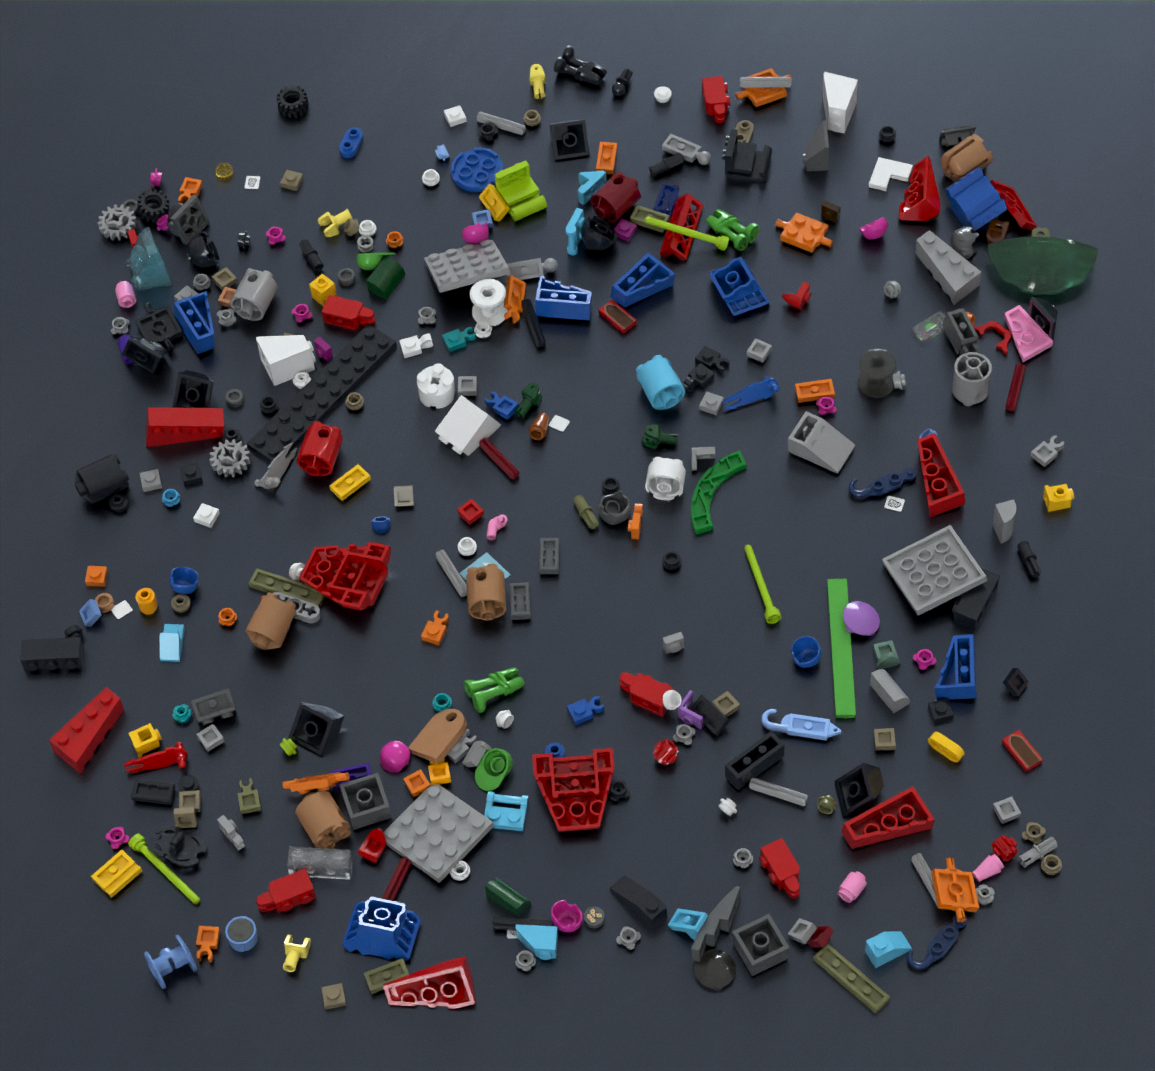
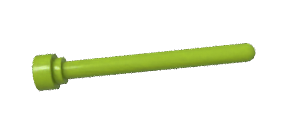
M646 217L644 220L647 224L715 244L718 249L723 251L726 250L729 237L727 236L714 237L652 217Z
M748 544L744 549L766 607L765 619L769 624L777 623L782 618L780 611L772 604L752 546Z
M140 833L134 835L129 840L128 845L134 851L144 854L193 904L200 902V898L147 848L146 839Z

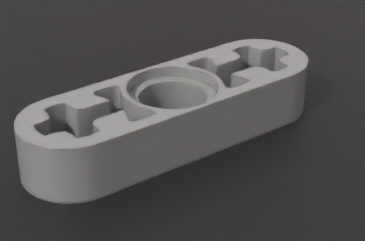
M280 592L273 593L278 596V600L283 602L290 601L300 606L293 618L307 623H316L320 620L321 613L318 605ZM313 611H315V614H311V616L308 615V613H312Z

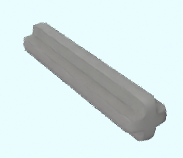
M741 77L740 87H791V77Z
M479 112L477 115L478 122L484 124L491 123L494 127L519 135H523L526 130L525 125L487 113Z
M444 550L436 552V559L461 597H465L467 595V585Z
M753 777L749 783V788L801 806H805L808 800V795L758 778Z
M921 853L913 855L911 861L937 905L931 875L932 871Z

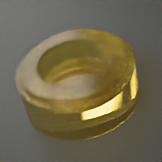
M226 162L218 164L215 168L216 176L221 180L231 178L233 175L232 165Z

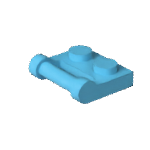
M576 208L566 226V234L568 236L567 253L571 256L578 253L577 246L582 239L581 228L586 221L583 209Z
M488 791L484 816L493 822V828L523 831L529 796L499 795ZM498 802L521 806L520 809L497 807L493 806V804Z

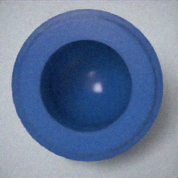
M375 517L371 520L372 528L376 533H385L390 529L391 522L388 517Z

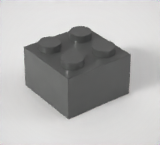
M378 773L339 785L353 830L392 818L390 806Z
M770 914L732 931V943L752 976L789 959L790 947Z

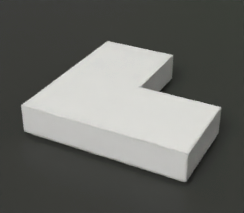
M878 157L869 182V188L886 191L890 178L908 182L913 165Z

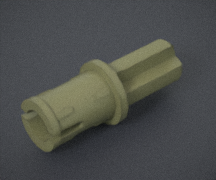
M583 495L576 496L573 499V503L579 511V516L584 519L589 528L595 529L599 522L593 514V508L587 504Z

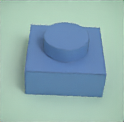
M489 209L472 213L474 225L479 222L484 226V223L487 222L488 228L493 227Z
M89 599L79 610L84 625L91 627L101 616L97 602L93 599Z

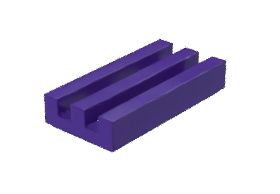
M369 763L330 771V773L348 772L350 777L348 781L336 783V786L333 787L334 792L340 790V784L372 775ZM367 770V772L355 774L356 772Z

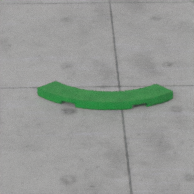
M740 450L720 459L717 464L703 474L697 483L691 503V521L695 535L713 530L710 506L715 492L727 478L747 468Z

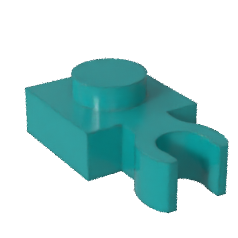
M467 327L463 332L456 329L443 334L442 340L449 352L465 347L466 341L475 340L476 333L469 334L473 332L472 327Z

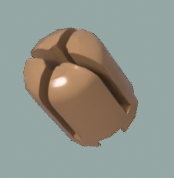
M975 134L968 136L943 154L941 158L942 169L950 180L957 182L974 169L981 168L983 170L993 162L991 150L987 152L982 144L984 140Z

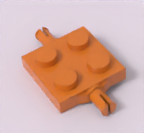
M770 68L748 77L779 76ZM743 87L744 91L735 93L737 100L748 97L755 107L787 96V91L784 87Z
M797 212L789 222L777 219L775 226L784 229L780 235L781 241L811 253L820 244L830 248L833 244V240L824 237L828 231L827 224Z
M336 772L283 781L282 786L284 790L291 789V792L298 791L299 794H305L314 789H317L318 792L329 790L330 787L336 786V783L340 781H348L350 777L348 772Z
M949 857L945 859L947 869L934 868L931 872L937 907L939 909L955 911L957 922L966 921L964 911L976 912L979 909L972 872L956 869L954 858Z

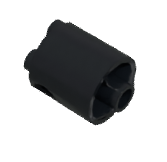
M110 454L76 471L75 487L80 497L94 504L129 486V477L125 470L121 471L119 466L121 463L117 454Z

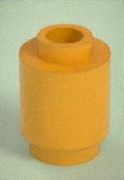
M150 588L140 589L135 596L139 610L146 615L153 614L158 607L154 591Z

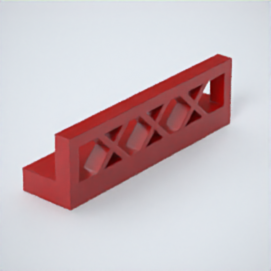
M689 193L681 196L676 200L669 223L695 231L704 204ZM691 203L697 207L695 212L692 211ZM687 216L690 217L692 223L690 226L686 220ZM667 230L659 254L665 258L673 253L684 261L687 259L693 237L687 236V239H684L683 234ZM678 244H681L683 253L677 249Z

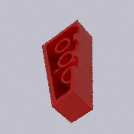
M148 407L145 425L146 447L223 437V408Z
M933 433L917 439L930 518L965 505V493L936 434Z
M106 687L49 740L53 752L80 774L85 769L84 766L87 761H90L97 746L105 739L104 736L108 730L112 729L124 711L120 697Z
M912 786L845 822L841 833L851 849L932 829L935 819Z

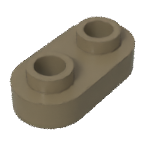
M748 120L738 122L735 128L738 130V141L750 143L754 133L753 123Z

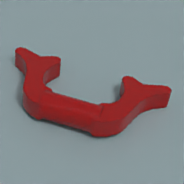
M990 321L981 326L973 325L980 337H983L988 329L996 330L1003 335L1005 339L997 343L996 348L1002 350L1005 355L1008 354L1007 345L1011 340V332L996 321Z

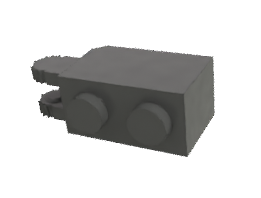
M964 308L947 312L942 326L956 353L962 355L971 351L981 354L977 345L978 335Z

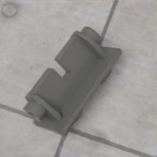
M964 125L959 129H954L953 127L944 129L939 138H943L941 139L942 146L957 145L959 143L958 138L963 141L968 136H972L977 127Z

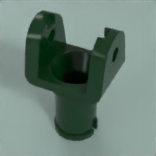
M536 383L528 384L521 392L523 400L514 411L519 417L521 415V418H525L532 406L538 407L541 402L542 394L539 392V386Z
M648 425L645 427V435L642 437L641 442L644 446L652 449H657L660 443L677 445L678 434L662 432L660 425Z

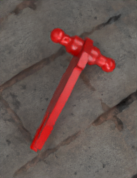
M177 742L175 746L167 747L164 751L152 753L138 759L134 758L124 763V767L138 765L125 769V772L138 773V771L168 767L174 763H178L179 768L183 769L186 767L185 761L188 753L183 748L182 742Z

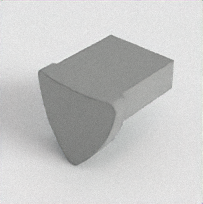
M715 447L690 449L692 470H697L698 459H715Z
M476 741L472 744L462 763L467 767H475L479 764L483 755L493 748L483 741Z

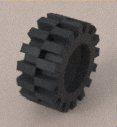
M291 85V88L286 86L285 90L282 88L277 93L278 110L281 114L283 113V116L286 117L288 114L289 118H292V115L297 117V114L301 116L303 112L307 111L309 102L304 88L300 89L299 86L294 88V85ZM289 100H298L295 103H287Z
M148 189L147 193L143 191L137 200V212L141 219L147 218L146 222L152 220V223H156V220L161 216L168 215L170 203L167 195H162V191L157 193V189H154V192H151V189ZM149 203L158 204L160 207L157 209H151L146 205Z

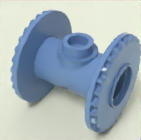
M179 934L175 935L179 946L174 949H162L158 958L152 960L147 951L144 952L148 967L162 989L166 988L162 977L173 972L174 969H178L188 963L193 972L197 971L193 957Z

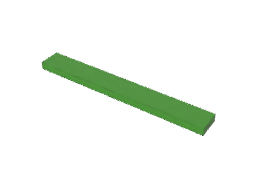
M827 579L836 718H856L851 633L845 629L846 624L843 619V611L849 604L847 579Z

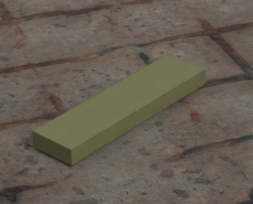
M256 568L248 583L251 588L266 593L280 592L316 604L319 608L326 597L304 583Z
M829 944L824 946L813 957V960L875 1014L890 1000V996Z

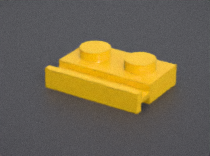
M120 850L98 869L91 878L112 898L138 876L142 869L123 850Z

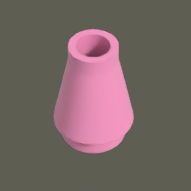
M995 854L992 856L988 855L972 874L978 882H981L1000 873L1004 865Z

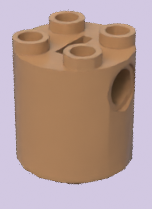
M496 564L469 568L466 575L468 613L474 618L492 620L502 616L507 610L503 571L498 569Z
M270 592L266 596H261L259 606L254 611L245 630L252 643L264 650L281 648L290 629L291 621L297 614L295 610L296 605L290 601L283 602L278 600V596Z
M328 791L309 793L302 799V802L299 803L295 810V814L316 848H324L325 851L331 850L336 842L349 837L351 834L349 823Z

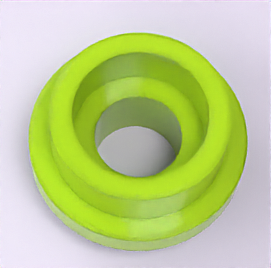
M283 738L280 746L288 756L295 755L297 753L295 751L297 748L295 743L290 738L288 740Z

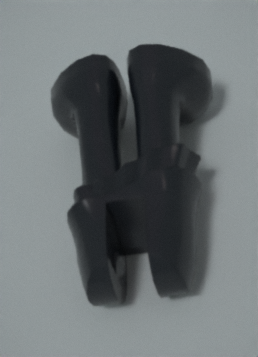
M569 45L565 48L563 56L558 57L554 64V72L573 75L576 80L594 85H599L601 79L607 74V71L595 62H584L574 56V48Z

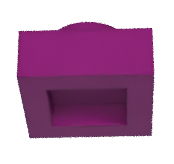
M621 219L614 229L617 232L618 238L629 242L637 231V225Z
M321 337L315 339L314 351L317 356L323 357L327 362L333 358L331 346Z

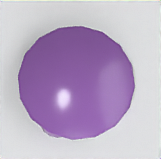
M854 601L849 603L843 611V619L846 624L845 629L849 633L872 636L879 628V615L867 603Z

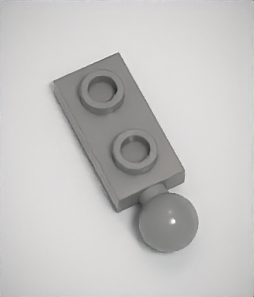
M670 134L662 144V150L673 155L680 153L683 159L691 163L696 158L702 165H707L711 162V154L709 152H701V146L676 135Z
M541 258L509 263L507 265L510 274L507 275V278L512 275L519 280L540 277V275L544 276L543 270L554 272L558 267V263L553 258L546 259L544 263H541Z

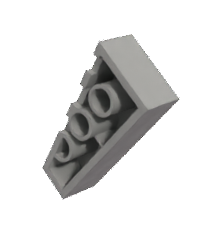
M929 230L916 240L915 254L924 266L931 271L933 278L940 283L945 294L949 295L953 305L980 286L981 271Z

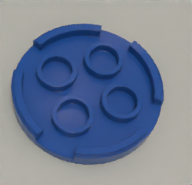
M480 147L459 153L451 164V175L454 183L461 189L470 192H482L488 184L495 187L494 174L504 170L503 163L497 153Z

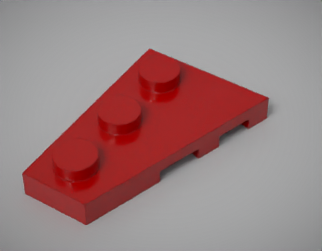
M991 180V185L998 191L1000 199L1005 201L1008 211L1017 220V224L1022 229L1026 228L1031 231L1035 229L1037 225L1015 189Z

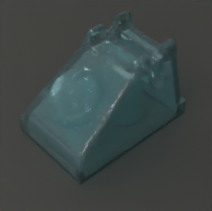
M150 228L142 229L143 232L139 234L135 246L132 248L130 258L126 260V265L132 266L129 268L130 273H134L131 281L133 284L138 283L134 286L137 291L160 286L169 287L172 285L164 258Z

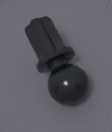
M628 68L623 70L621 76L617 77L616 83L612 86V92L616 96L623 95L625 88L629 86V80L633 72Z

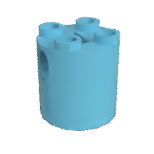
M656 355L652 360L636 368L637 380L641 383L644 393L653 408L657 410L671 408L684 397L685 388L668 359L663 358L661 355Z

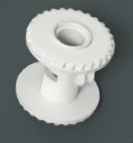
M491 278L479 280L470 290V299L474 304L472 316L477 323L486 321L492 327L499 325L505 320L504 314L508 311V309L504 308L506 290L504 285L498 280Z

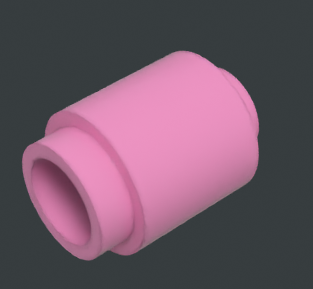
M127 281L119 282L115 288L118 304L123 308H129L136 303L133 286Z
M858 871L850 872L839 886V897L848 903L856 900L867 885L866 877Z

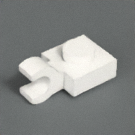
M425 334L420 339L416 335L399 340L404 358L422 354L421 349L433 347L430 334Z

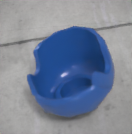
M188 567L174 568L170 574V587L176 593L182 595L191 594L198 586L199 574Z
M803 636L795 640L791 646L794 662L799 667L808 668L819 663L822 650L815 638Z

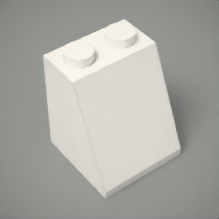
M824 72L822 98L828 130L845 133L857 104V79Z
M304 335L262 336L256 338L260 359L274 386L294 379L296 373H309L315 370L314 362H316V359L312 352L314 349L311 342L306 341Z
M461 395L435 432L440 435L438 439L447 445L450 442L454 445L452 449L461 455L463 452L469 456L479 447L480 440L490 437L501 424Z

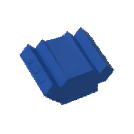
M981 168L974 169L945 189L952 211L963 227L971 226L973 228L972 231H976L986 223H990L992 219L998 218V215L1007 210L1005 201L1000 199L998 191L991 185L988 177L983 175Z
M742 257L732 259L728 265L709 272L719 293L734 316L770 303L750 266Z
M370 897L369 900L361 901L354 905L342 945L349 952L357 949L363 956L370 954L385 958L387 961L394 957L397 960L403 958L405 962L410 958L421 918L414 911L406 910L405 903Z

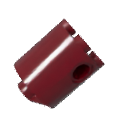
M620 171L615 173L590 198L595 214L610 223L620 219L641 199L637 180L633 177L629 178Z

